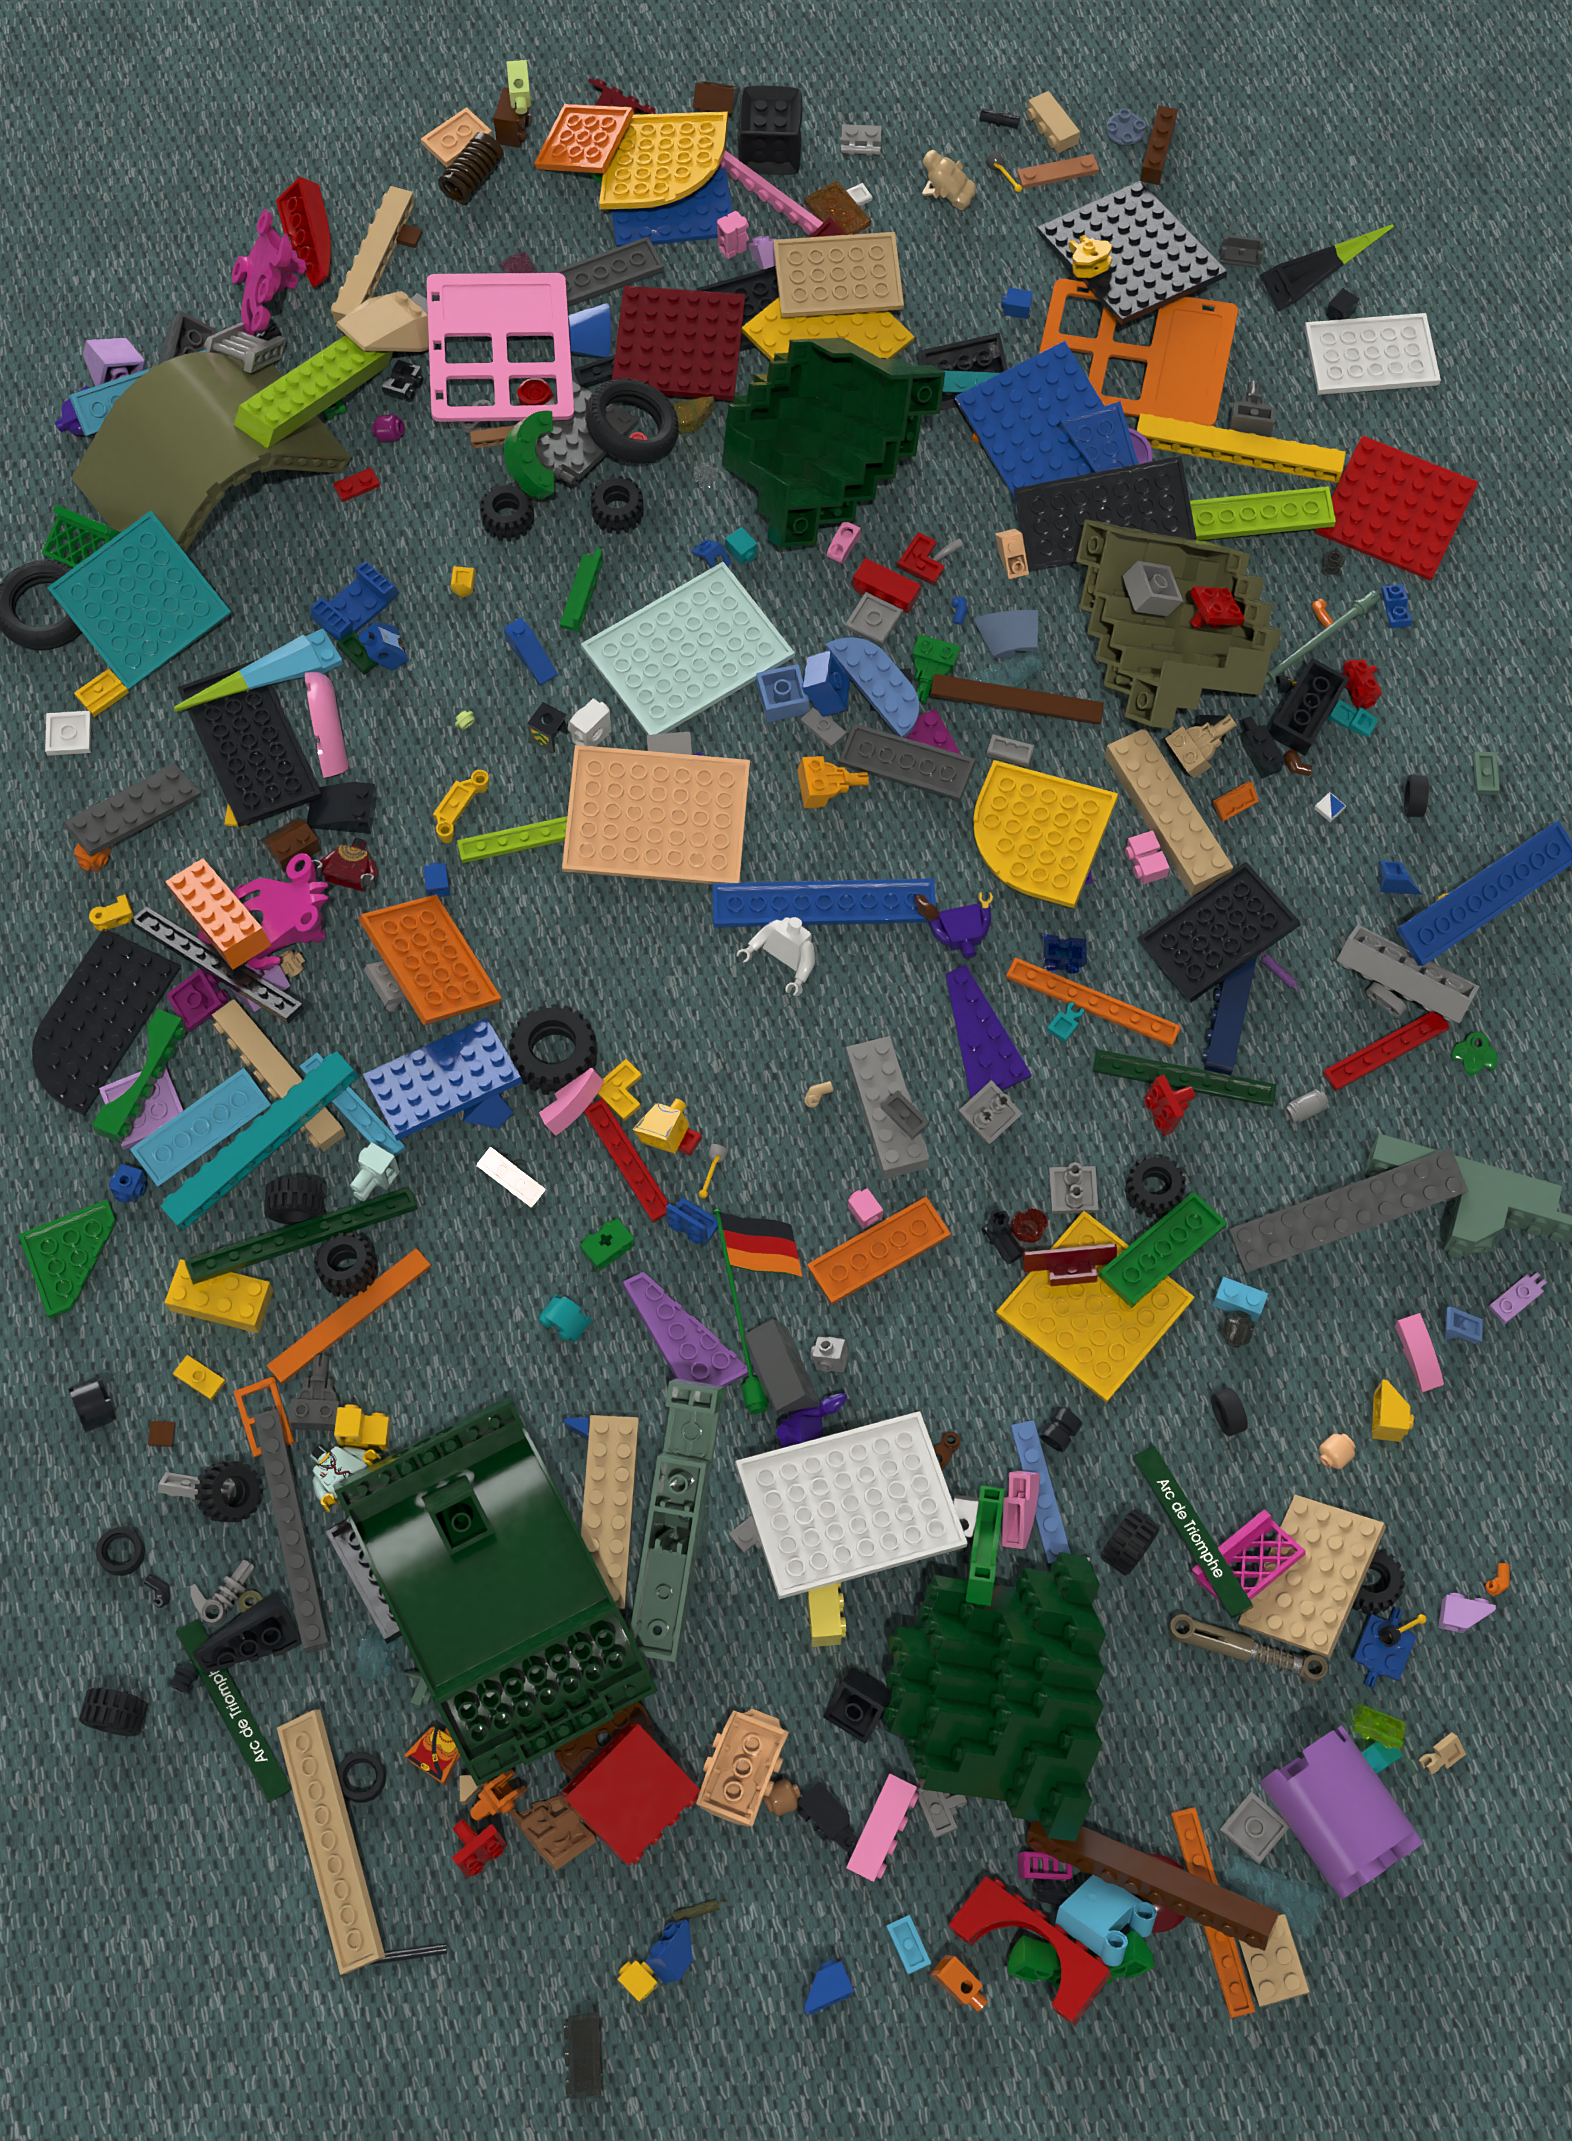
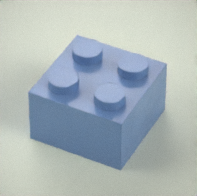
M798 664L756 673V687L767 723L805 715L809 712V700L802 689L803 679Z

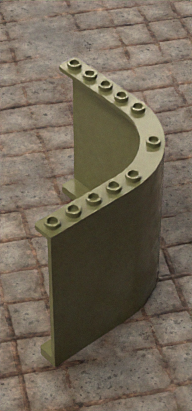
M195 352L181 355L158 366H153L115 400L113 407L105 417L104 422L71 478L111 528L122 532L151 510L184 553H186L208 515L225 496L223 492L231 485L236 487L251 478V473L258 470L263 473L278 469L339 473L345 469L352 457L317 416L270 448L264 447L237 428L234 422L240 404L283 377V375L272 363L253 373L243 371L244 363L242 360L220 353Z

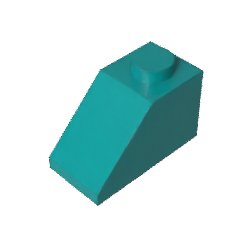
M1388 1735L1361 1752L1376 1774L1403 1757Z

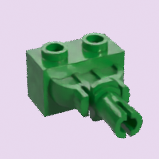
M919 634L912 653L916 671L914 680L916 682L919 681L916 693L919 701H921L920 704L926 705L932 687L933 675L947 676L949 673L954 674L960 657V646Z

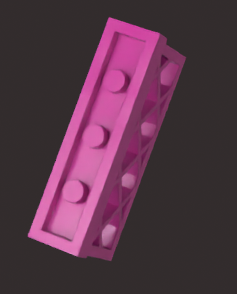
M1266 1510L1260 1512L1218 1547L1228 1565L1232 1562H1242V1572H1232L1236 1577H1241V1586L1250 1600L1306 1555V1551L1272 1520L1271 1515ZM1271 1530L1278 1534V1541H1264V1538ZM1250 1547H1260V1556H1246V1551ZM1264 1547H1278V1556H1264ZM1281 1547H1292L1296 1553L1291 1557H1281ZM1246 1562H1260L1259 1572H1245ZM1263 1562L1277 1563V1569L1273 1572H1263ZM1197 1564L1192 1569L1195 1582L1200 1587L1203 1586L1220 1602ZM1245 1578H1259V1584L1255 1587H1245Z

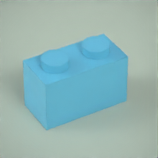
M1223 1277L1212 1306L1257 1322L1268 1293Z

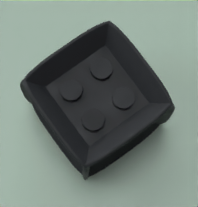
M754 85L742 89L739 110V161L757 174L793 175L799 172L801 161L800 128L802 123V93L800 89L773 85Z

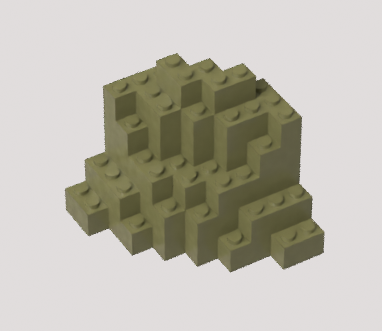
M1085 519L1076 562L1088 565L1089 567L1079 608L1092 612L1087 634L1100 638L1095 660L1108 664L1104 686L1129 695L1125 717L1151 727L1172 729L1176 708L1197 710L1202 688L1256 695L1262 694L1272 650H1277L1282 629L1268 625L1273 603L1260 600L1265 578L1246 573L1250 558L1249 553L1211 542L1153 534L1139 529ZM1137 561L1171 567L1183 602L1168 616L1136 612L1134 610L1122 576ZM1194 586L1228 588L1240 608L1245 621L1241 626L1221 625L1219 629H1213L1205 622L1202 628H1195L1190 620L1196 614L1198 607L1190 591Z

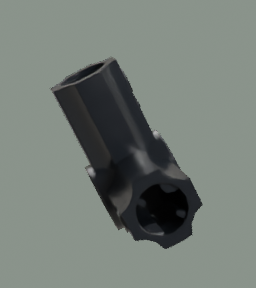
M996 1209L990 1213L988 1224L981 1227L983 1235H987L989 1238V1244L995 1246L1002 1259L1008 1265L1020 1259L1024 1251L1012 1235L1009 1215L1006 1211Z

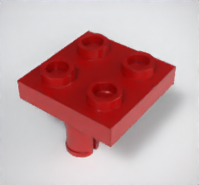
M1194 586L1190 591L1198 607L1196 614L1190 620L1195 628H1202L1205 622L1211 628L1219 629L1221 625L1241 626L1245 621L1240 608L1228 588Z
M1165 1075L1156 1077L1144 1097L1145 1105L1148 1110H1151L1155 1125L1158 1130H1161L1163 1136L1173 1133L1184 1116L1183 1111L1188 1108V1101L1195 1098V1093L1191 1086L1173 1092Z
M465 1820L459 1821L453 1827V1831L465 1847L457 1852L452 1859L467 1879L470 1876L478 1875L484 1869V1865L490 1859L498 1858L507 1846L492 1824L479 1835H476Z

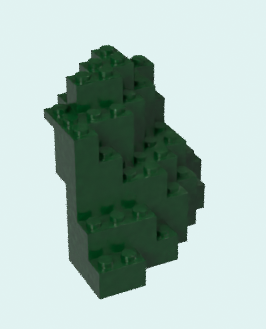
M845 338L789 340L788 353H774V361H769L768 374H755L753 383H749L748 395L734 396L733 404H728L722 459L723 467L759 489L757 510L770 518L767 539L779 547L817 544L819 524L855 521L857 501L875 500L878 479L896 478L898 458L916 456L922 415L940 414L945 372L932 365L913 366L900 358L881 359Z
M1059 1552L1056 1561L1052 1563L1051 1572L1024 1568L1021 1577L1016 1581V1588L994 1585L991 1606L966 1602L968 1580L934 1575L931 1584L927 1586L924 1603L919 1607L916 1624L912 1628L897 1626L893 1636H890L888 1641V1649L891 1651L894 1664L891 1671L887 1673L886 1685L889 1687L892 1699L889 1707H886L884 1710L883 1718L889 1732L904 1735V1746L907 1748L910 1762L913 1764L915 1776L918 1778L922 1790L1006 1801V1805L1013 1818L1040 1821L1047 1838L1075 1842L1093 1801L1085 1784L1102 1746L1101 1738L1095 1727L1104 1707L1097 1689L1105 1672L1098 1654L1106 1633L1092 1606L1100 1583L1087 1557Z

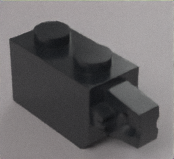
M1252 716L1244 718L1242 722L1244 730L1242 733L1244 737L1242 744L1261 779L1281 772L1284 758L1265 725L1257 726Z
M817 1782L797 1801L799 1807L797 1813L806 1823L810 1820L816 1826L814 1832L823 1842L828 1839L830 1843H836L845 1852L849 1853L858 1843L857 1838L849 1828L850 1815L820 1782Z

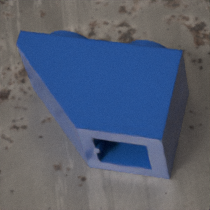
M686 1919L670 1922L663 1929V1936L651 1947L650 1955L645 1961L664 1984L680 1980L693 1961L690 1929Z

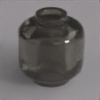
M1234 1311L1225 1317L1221 1335L1229 1346L1239 1348L1240 1345H1247L1251 1341L1255 1323L1248 1313Z

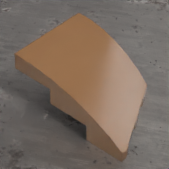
M559 1796L544 1802L533 1803L532 1809L517 1813L516 1809L509 1811V1815L526 1839L555 1871L596 1843L595 1836L580 1822L579 1817Z

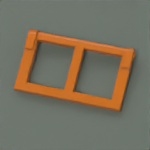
M269 1377L233 1391L253 1457L260 1456L262 1453L261 1448H257L251 1425L255 1424L254 1417L248 1418L242 1399L243 1396L271 1388L276 1408L282 1418L287 1445L295 1443L275 1377Z

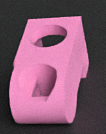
M842 522L832 539V543L827 551V557L843 564L854 545L861 538V528L849 522Z

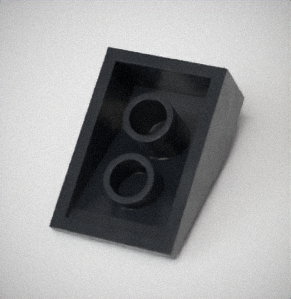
M348 782L318 787L322 798L310 802L306 821L311 829L371 834L378 796L374 783Z

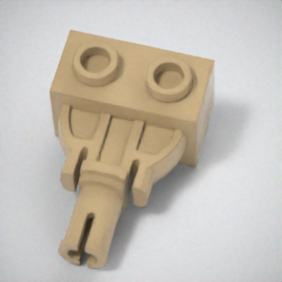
M1228 714L1227 717L1214 726H1210L1208 722L1201 727L1195 726L1187 730L1182 726L1166 737L1165 740L1186 771L1194 779L1212 767L1209 760L1213 757L1216 748L1222 744L1221 737L1236 727L1237 724Z

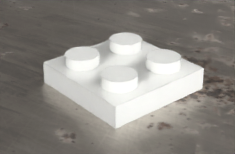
M90 711L46 713L45 752L47 756L91 753L92 714Z

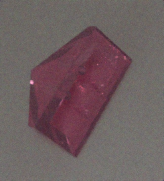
M526 252L513 253L499 264V267L507 273H538Z

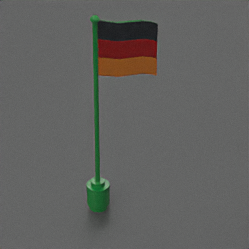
M717 1208L713 1211V1215L716 1216L749 1375V1378L741 1385L746 1409L749 1410V1414H759L768 1410L767 1405L769 1401L768 1397L764 1396L758 1377L753 1375L749 1351L744 1339L745 1332L731 1266L754 1272L785 1273L803 1278L790 1224L769 1219L741 1218L724 1214Z

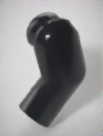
M149 1574L144 1581V1585L155 1591L154 1605L158 1608L166 1607L171 1600L169 1585L154 1575Z

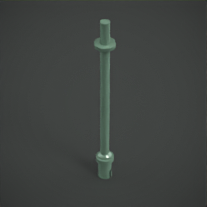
M1371 590L1360 600L1356 599L1352 603V609L1272 670L1267 669L1264 686L1266 684L1274 686L1276 684L1275 677L1356 615H1365L1370 607L1380 601L1379 596L1372 598L1377 592Z

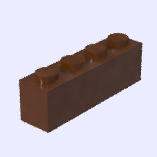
M1158 106L1142 167L1141 182L1160 185L1176 124L1178 109Z

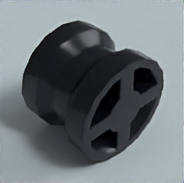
M176 1666L174 1669L175 1675L173 1679L169 1680L167 1685L190 1695L192 1691L191 1686L193 1682L197 1681L199 1676L190 1670Z

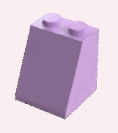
M126 338L86 340L83 356L95 386L142 371L144 359Z

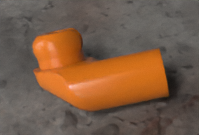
M1318 599L1312 603L1311 608L1324 628H1327L1334 621L1325 610L1327 607L1326 602L1323 599Z
M1497 1564V1577L1487 1581L1485 1585L1486 1591L1493 1596L1499 1595L1509 1588L1510 1564Z

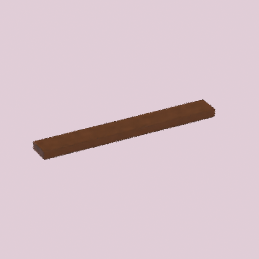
M939 674L933 675L930 694L931 697L1098 725L1102 722L1104 702Z

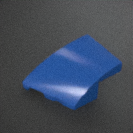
M603 304L568 315L570 353L600 359L610 357L611 320L609 304Z

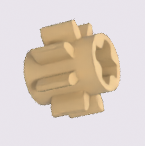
M289 949L278 956L280 963L277 965L280 966L284 975L288 974L289 977H294L304 969L301 963L305 962L300 952L295 951L293 953Z

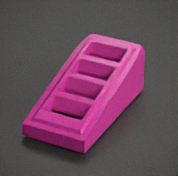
M1043 1852L1018 1853V1879L1072 1880V1865L1065 1863L1066 1874H1058V1860ZM1038 1859H1042V1873H1038ZM1048 1859H1052L1053 1873H1049Z

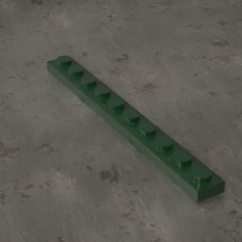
M406 1187L186 1260L185 1266L194 1285L328 1240L333 1235L337 1237L339 1233L346 1234L417 1210V1204L410 1188Z

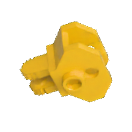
M1083 235L1079 239L1080 244H1077L1074 240L1069 242V249L1073 253V273L1076 277L1092 278L1109 269L1112 263V257L1109 255L1112 245L1108 241L1088 239Z

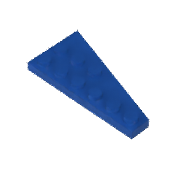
M1121 401L1059 419V422L1094 472L1138 464Z

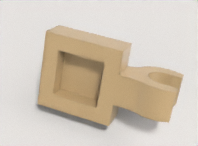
M1451 1732L1433 1747L1435 1753L1423 1755L1419 1762L1423 1768L1427 1767L1432 1775L1441 1766L1448 1769L1465 1756L1466 1753L1458 1736Z

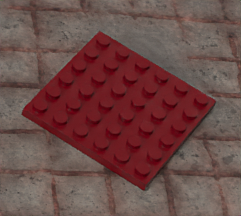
M624 285L612 380L620 378L639 380L655 387L656 390L658 389L665 396L734 401L745 294Z

